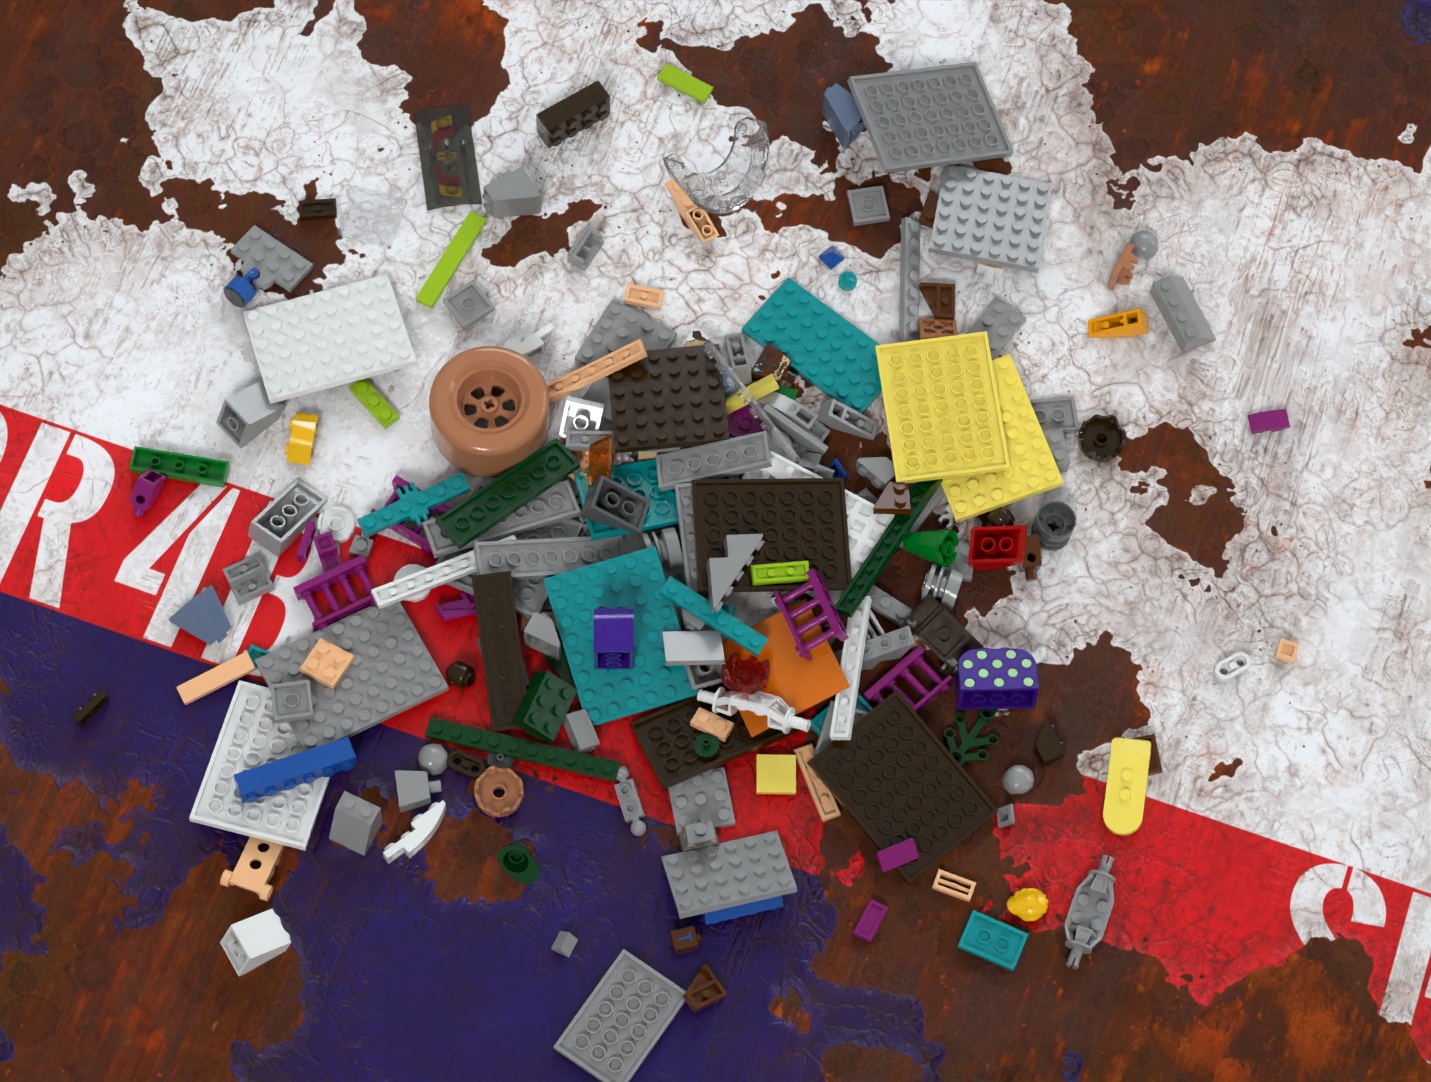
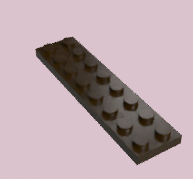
M511 571L474 575L471 578L492 732L516 729L518 727L512 724V721L527 690Z

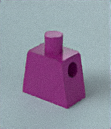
M149 469L138 477L130 499V503L135 505L134 515L143 517L145 511L155 505L167 478L166 476Z

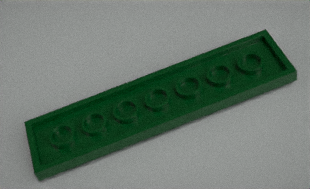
M556 438L436 518L435 523L457 548L461 549L579 469L580 462Z

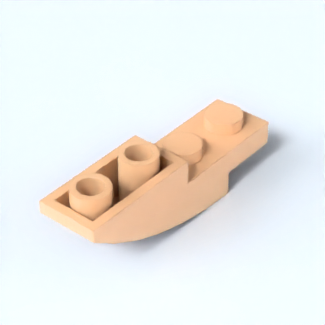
M682 174L667 181L665 186L674 200L675 207L701 243L704 244L718 237L719 233L702 204L697 202Z

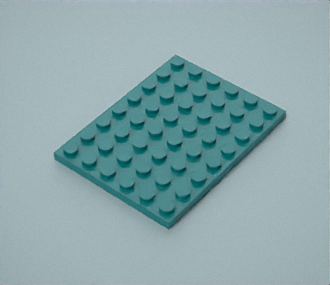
M655 546L543 579L582 710L586 709L593 727L698 695L699 690L692 691L684 665L665 666L662 632L681 631L673 602L659 594V591L666 583V579ZM603 606L610 609H618V607L622 606L634 609L633 669H594V609Z

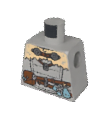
M711 820L686 825L679 834L682 852L719 845L716 827Z

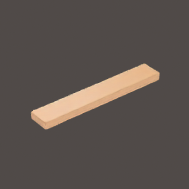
M638 339L546 384L549 392V404L647 357L643 341Z

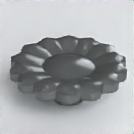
M488 753L489 756H487L488 766L506 769L511 768L512 763H514L513 758L504 757L501 753L497 755Z

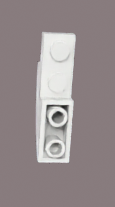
M551 322L546 326L542 325L531 336H525L521 342L515 337L512 340L505 341L502 347L514 350L530 360L544 352V343L555 336V327Z
M444 800L440 803H433L426 813L416 815L412 819L413 822H411L413 831L404 833L401 836V840L397 843L393 842L385 847L383 856L388 864L403 853L410 859L426 845L444 817L446 811Z

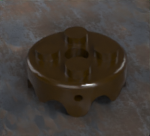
M1096 414L1089 420L1083 421L1078 433L1080 450L1086 457L1094 461L1108 462L1115 459L1122 452L1125 445V429L1121 428L1117 417L1114 415L1101 416ZM1103 436L1106 442L1099 443L1096 437Z

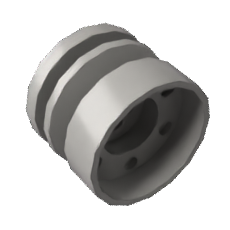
M674 527L662 529L661 539L657 538L654 531L651 532V541L647 533L641 535V549L655 546L662 569L664 568V561H667L670 569L683 566L680 543Z
M933 563L924 579L921 589V601L930 593L935 599L937 597L941 598L940 604L945 609L952 611L964 573L952 569L947 577L944 576L945 567L942 566L938 574L935 573L937 564Z

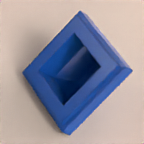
M833 246L818 257L830 270L845 259Z

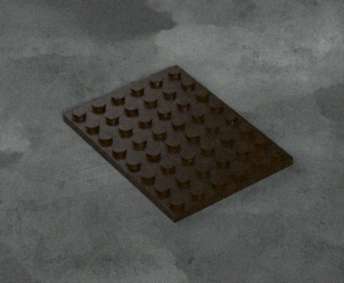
M844 478L691 480L698 593H709L706 567L708 559L725 557L723 541L726 535L763 534L761 540L765 542L759 551L755 550L753 552L754 559L750 565L743 567L742 571H744V574L738 582L735 580L731 585L734 587L732 592L793 591L807 583V581L752 586L750 566L808 561L809 570L813 568L821 575L828 591L846 590L852 581Z
M897 690L853 725L851 740H834L807 762L808 766L879 851L913 838L919 858L894 868L908 885L999 811Z

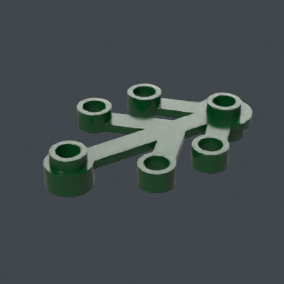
M994 708L980 709V718L969 734L965 724L966 716L963 713L955 715L954 723L958 726L962 743L958 750L954 740L955 730L952 728L945 729L943 737L947 740L949 752L954 758L959 760L958 763L962 767L965 762L976 760L985 762L988 758V752L985 749H980L977 753L965 754L968 748L985 745L990 747L997 746L999 738L996 734L976 738L985 723L994 719ZM988 712L990 717H985L983 713ZM960 716L963 718V721L959 722L956 718ZM946 732H951L953 736L948 737ZM990 738H995V739H996V742H995V743H991V742L989 741V739H990ZM984 753L986 757L980 758L979 754Z

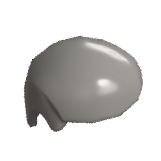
M1140 231L1133 234L1129 243L1135 245L1132 253L1137 258L1144 257L1148 260L1155 256L1158 251L1156 237L1148 231Z
M434 743L423 746L418 754L420 769L426 771L427 775L441 774L448 766L446 750L441 745Z
M1024 765L1010 767L1003 774L1002 778L1004 788L1012 795L1025 794L1033 788L1035 781L1033 772Z

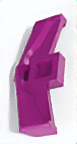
M462 592L460 593L462 600L441 605L437 604L435 605V610L442 621L476 615L474 595Z

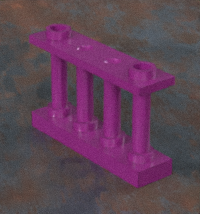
M396 475L392 480L394 493L384 507L397 502L399 497L396 489L400 488L402 494H404L403 486L407 485L409 491H411L409 482ZM443 503L428 510V520L435 514L441 516L452 507ZM403 521L389 528L420 546L423 552L432 554L428 540L419 536L423 529L422 526L418 527L416 524L411 531L403 526L405 522Z
M364 555L293 587L297 600L303 599L306 601L316 620L312 623L314 632L371 605L374 606L376 603L371 594V590L374 588L365 573L368 565ZM354 574L359 576L369 595L359 601L347 580L349 576ZM337 582L341 584L351 605L340 609L330 590V586ZM318 591H323L334 612L324 618L312 597Z
M813 568L806 572L809 577L807 583L785 596L778 590L773 591L776 597L774 599L775 604L782 610L797 644V647H795L800 657H804L808 661L812 660L809 650L826 640L837 637L843 642L849 638L821 575ZM810 589L815 591L814 599L793 611L790 610L788 602ZM817 605L822 606L823 611L821 615L798 627L795 618ZM824 621L829 622L831 627H829L828 631L805 643L802 634Z
M919 645L864 693L863 699L868 704L872 701L880 704L884 700L882 692L886 689L892 692L897 690L913 710L918 713L939 693L942 692L944 694L950 689L953 677L949 675L943 680L924 661L926 650ZM913 665L919 666L937 684L931 692L910 673V668ZM898 678H905L924 698L915 705L896 685Z

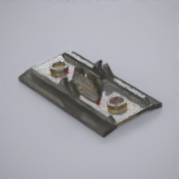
M468 106L415 112L414 118L427 211L440 207L482 204Z

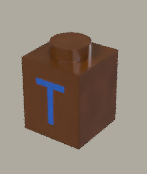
M694 926L670 931V939L675 955L698 950L701 937L699 931L695 932Z

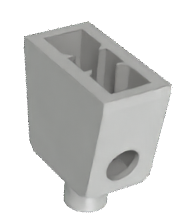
M395 771L400 812L428 805L431 803L430 793L442 792L440 780L428 781L426 771Z

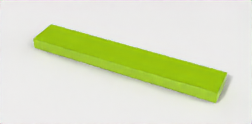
M470 211L417 295V302L433 309L485 226L486 218Z

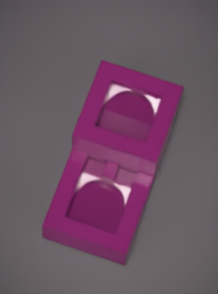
M1286 409L1247 415L1252 435L1268 430L1276 432L1291 428Z
M332 532L313 537L324 573L342 565Z

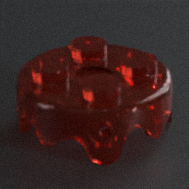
M734 652L729 660L722 664L721 681L731 690L755 694L766 688L769 684V661L765 659L761 663L755 656H750L747 660H741L739 653Z

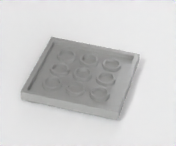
M612 299L576 354L575 361L587 365L638 339L643 341L645 350L670 348L677 337V332Z

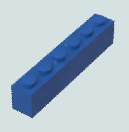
M345 737L234 774V781L242 804L246 802L252 803L257 801L258 798L273 796L279 791L291 790L297 785L312 783L318 778L330 777L342 770L348 771L356 766V756L349 738Z

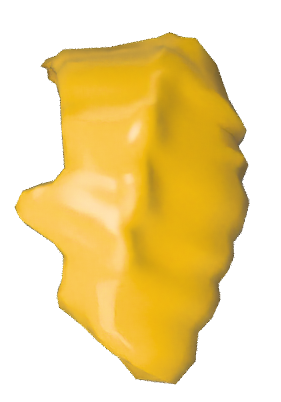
M1024 888L1008 899L1007 908L1012 914L1017 915L1023 921H1036L1044 913H1047L1049 900L1042 891L1034 888Z

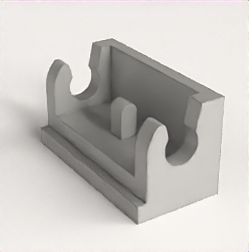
M586 225L567 253V261L586 271L604 244V240L601 239L602 235Z
M586 709L566 714L563 725L574 751L584 754L594 751L595 747L600 745V742Z

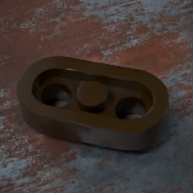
M459 750L452 751L448 755L447 763L449 768L471 779H477L485 772L483 761ZM460 760L461 763L459 765L454 764V761ZM475 767L479 769L476 773L472 772V769Z

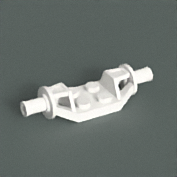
M719 687L716 693L700 689L697 695V701L712 704V712L715 714L720 712L732 716L737 710L753 711L754 714L759 716L766 715L768 727L782 730L784 734H788L791 728L807 732L811 726V720L795 716V708L789 707L781 697L743 687L726 692L724 687Z

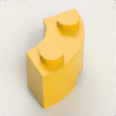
M296 412L294 419L290 420L289 430H292L289 444L285 446V455H288V463L311 464L314 453V439L317 438L319 415Z

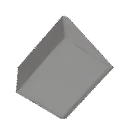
M560 931L551 950L569 958L578 939L569 932Z

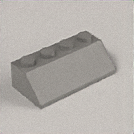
M1168 276L1153 282L1150 293L1182 353L1216 341L1210 326L1183 277Z

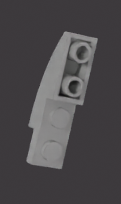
M775 391L761 397L756 403L761 408L769 404L821 442L824 441L830 432L827 427L816 420L818 415L810 409Z

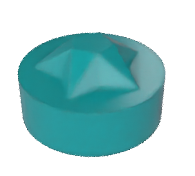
M843 272L839 276L838 285L842 290L851 291L856 287L857 277L854 273Z

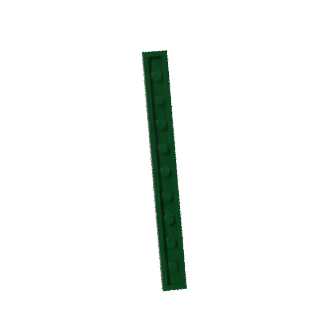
M943 479L917 482L909 494L910 514L895 515L835 604L838 614L852 618Z
M430 717L425 733V738L496 755L501 753L504 757L616 783L618 770L621 762L432 717Z

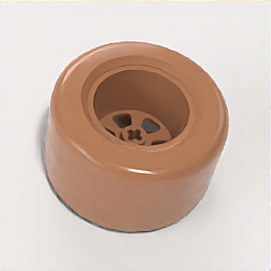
M481 346L468 349L451 358L437 373L431 386L429 411L432 435L441 454L457 469L478 477H499L544 447L550 428L548 387L538 368L522 354L498 346ZM510 401L515 405V410H504L502 404ZM467 405H472L477 408V412L467 416L465 415L464 408ZM498 417H503L509 423L497 427L495 420ZM479 419L488 421L487 429L474 425Z

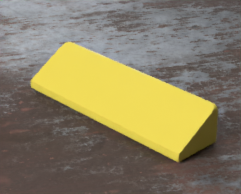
M773 374L725 397L727 415L779 389Z

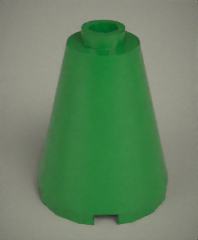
M944 529L908 533L903 540V547L907 552L941 567H950L957 557V552L954 551L955 546H958L959 542L954 530Z

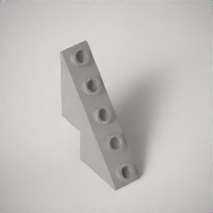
M763 534L726 535L723 541L725 557L708 559L706 567L711 614L714 611L719 612L724 604L721 600L724 596L729 597L734 589L731 585L735 580L737 582L744 574V571H742L743 567L750 565L754 559L753 552L755 550L759 551L765 541L761 540Z
M906 626L867 640L865 642L861 670L873 669L880 661L901 658L915 644L910 627ZM843 649L834 652L840 666Z

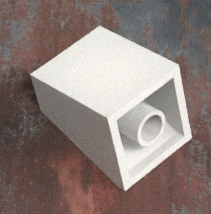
M273 909L232 924L220 944L238 976H242L285 952L291 944V939L288 932L281 925L279 916L275 914Z

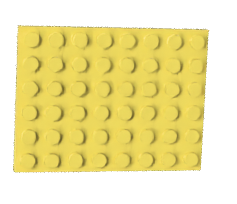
M987 331L875 346L896 483L903 482L906 484L1010 470Z
M1010 354L992 360L1010 470L943 479L941 487L956 523L1064 485V481Z

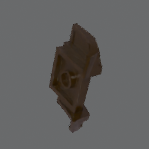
M930 593L910 612L902 623V628L910 627L913 639L916 637L921 639L943 661L938 671L947 676H956L959 659L965 652L984 648Z

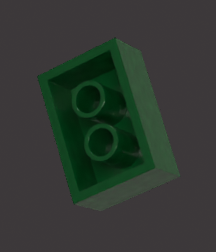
M548 670L536 672L512 724L542 743L554 741L576 695L577 689Z

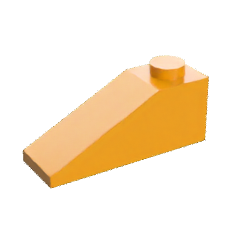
M1141 308L1090 319L1088 320L1089 337L1116 338L1148 334V316Z

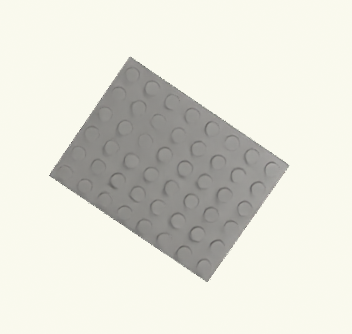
M976 62L851 76L847 80L884 173L1010 157L1014 153Z
M400 601L378 609L375 603L374 606L371 605L321 630L255 659V664L269 689L270 684L310 680L314 719L288 722L303 751L345 737L350 738L449 690L446 681ZM320 638L354 655L353 662L334 689L300 672V667Z

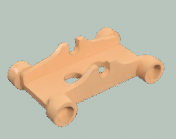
M249 837L234 871L226 869L222 874L220 885L226 887L236 885L255 892L259 895V899L268 901L273 891V886L268 885V882L274 874L275 866L279 864L285 845ZM266 843L270 848L266 852H260L258 846ZM258 860L262 865L259 869H252L250 863Z

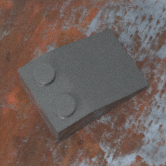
M600 475L591 483L581 515L599 524L639 534L651 500Z

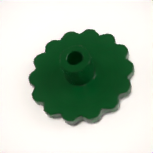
M709 733L700 734L693 742V749L695 754H699V757H713L720 749L718 737Z

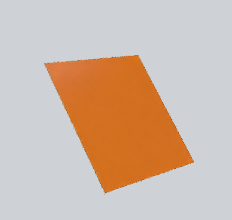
M805 598L790 606V610L793 611L807 603V599ZM812 609L795 618L798 627L816 617ZM782 611L750 627L768 638V642L758 657L729 638L722 641L725 659L724 666L729 679L725 683L729 691L746 687L781 697L789 707L795 708V715L850 687L827 640L809 650L812 660L808 661L806 658L798 655L795 648L797 644ZM817 625L802 634L805 643L823 634L820 625ZM739 710L751 737L770 728L768 727L766 715L759 716L754 714L753 711Z

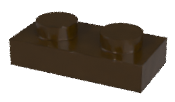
M336 198L299 201L300 220L337 218Z
M102 690L94 693L84 707L81 706L75 711L73 719L80 728L109 702L107 694Z

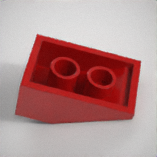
M1027 526L972 527L968 564L976 571H991L1024 563Z

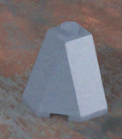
M212 585L192 598L168 619L171 623L209 645L216 640L218 643L223 641L228 636L226 632L232 628Z

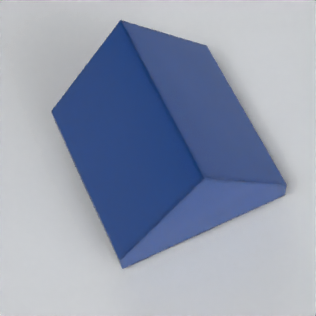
M837 459L827 467L835 470L832 478L848 479L847 473Z

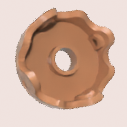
M490 766L476 779L474 787L475 802L485 814L492 817H505L514 813L522 803L524 795L522 779L510 768L501 769L496 766ZM496 789H502L505 794L497 798L493 795V792Z

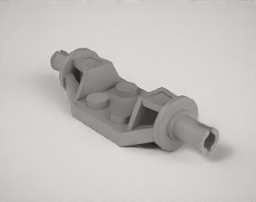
M1102 855L1098 870H1089L1088 877L1076 888L1063 926L1066 937L1065 946L1071 949L1066 966L1071 967L1074 960L1072 969L1079 968L1082 954L1092 953V948L1102 940L1114 904L1113 884L1115 883V878L1109 874L1114 858L1110 856L1106 864L1108 855Z

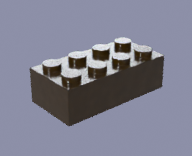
M596 81L536 114L537 134L549 149L552 146H558L567 138L574 137L579 131L590 128L597 121L605 120L610 115L609 94L601 83Z

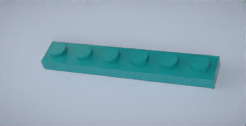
M671 576L659 591L660 595L757 657L768 642V638L723 609H720L718 613L714 611L711 614L709 600Z

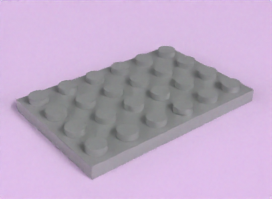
M777 830L719 843L716 846L711 845L707 848L661 857L680 919L797 892V886Z
M623 949L553 1046V1049L601 1082H629L686 1002L683 998L686 991Z

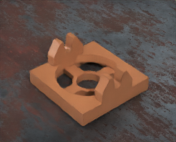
M1127 243L1112 270L1107 285L1108 289L1113 291L1117 283L1129 285L1130 281L1127 278H1133L1130 270L1135 268L1131 263H1138L1137 258L1132 254L1135 245Z
M919 318L918 340L957 335L956 320ZM951 332V334H941V333Z

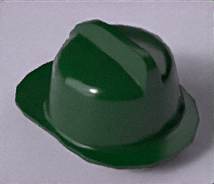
M509 843L508 846L503 847L498 852V863L517 882L531 884L539 878V865L530 855L526 846L519 843Z

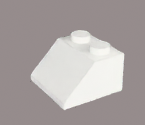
M567 396L558 437L566 438L567 430L599 431L605 404Z

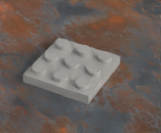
M724 767L711 769L668 788L677 835L680 834L684 826L704 821H713L716 829L736 824Z

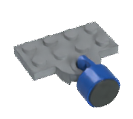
M254 225L231 248V254L243 261L242 277L235 276L224 287V294L233 305L244 308L255 297V290L257 288L265 290L276 283L288 292H291L313 269V263Z

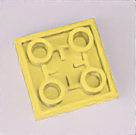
M757 754L756 794L796 795V755Z

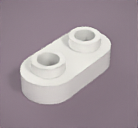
M1237 652L1220 661L1214 669L1215 677L1219 681L1226 682L1242 674L1250 666V657L1246 653ZM1236 662H1241L1243 666H1238ZM1224 670L1227 674L1223 675L1220 671Z

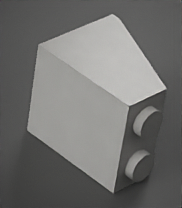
M523 167L484 186V194L482 195L484 199L483 206L487 213H491L493 218L541 213V194Z
M257 382L225 398L216 423L240 448H243L279 419L283 406L280 402L270 404L265 387L260 382Z
M344 791L335 808L329 840L365 856L383 823L381 808Z

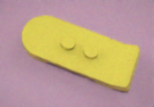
M1115 737L1112 740L1103 818L1106 827L1114 834L1130 835L1137 831L1142 824L1152 745L1148 740Z

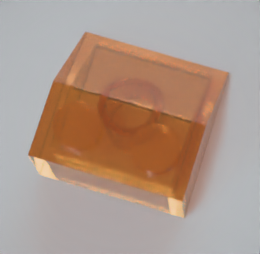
M608 435L590 444V452H586L585 463H589V467L585 468L584 479H588V487L600 475L611 479L613 435Z

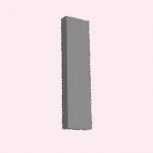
M766 404L760 412L759 416L776 428L778 427L781 431H785L790 438L811 453H820L822 457L828 449L827 445L769 404Z

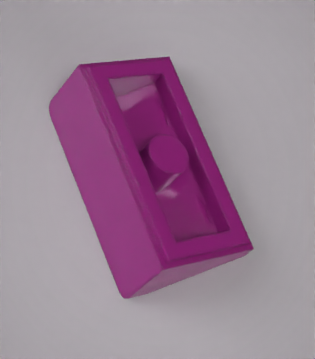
M910 838L877 852L875 857L884 873L918 859L919 855L913 838Z

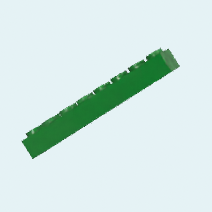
M135 446L129 469L131 473L143 474L151 469L166 476L168 479L225 488L230 465L229 461Z

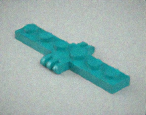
M461 472L419 492L414 482L409 483L411 491H409L407 485L403 486L404 494H402L400 488L396 489L399 501L357 519L365 538L407 519H410L411 522L415 521L418 527L422 526L420 518L428 521V510L471 491L463 473Z

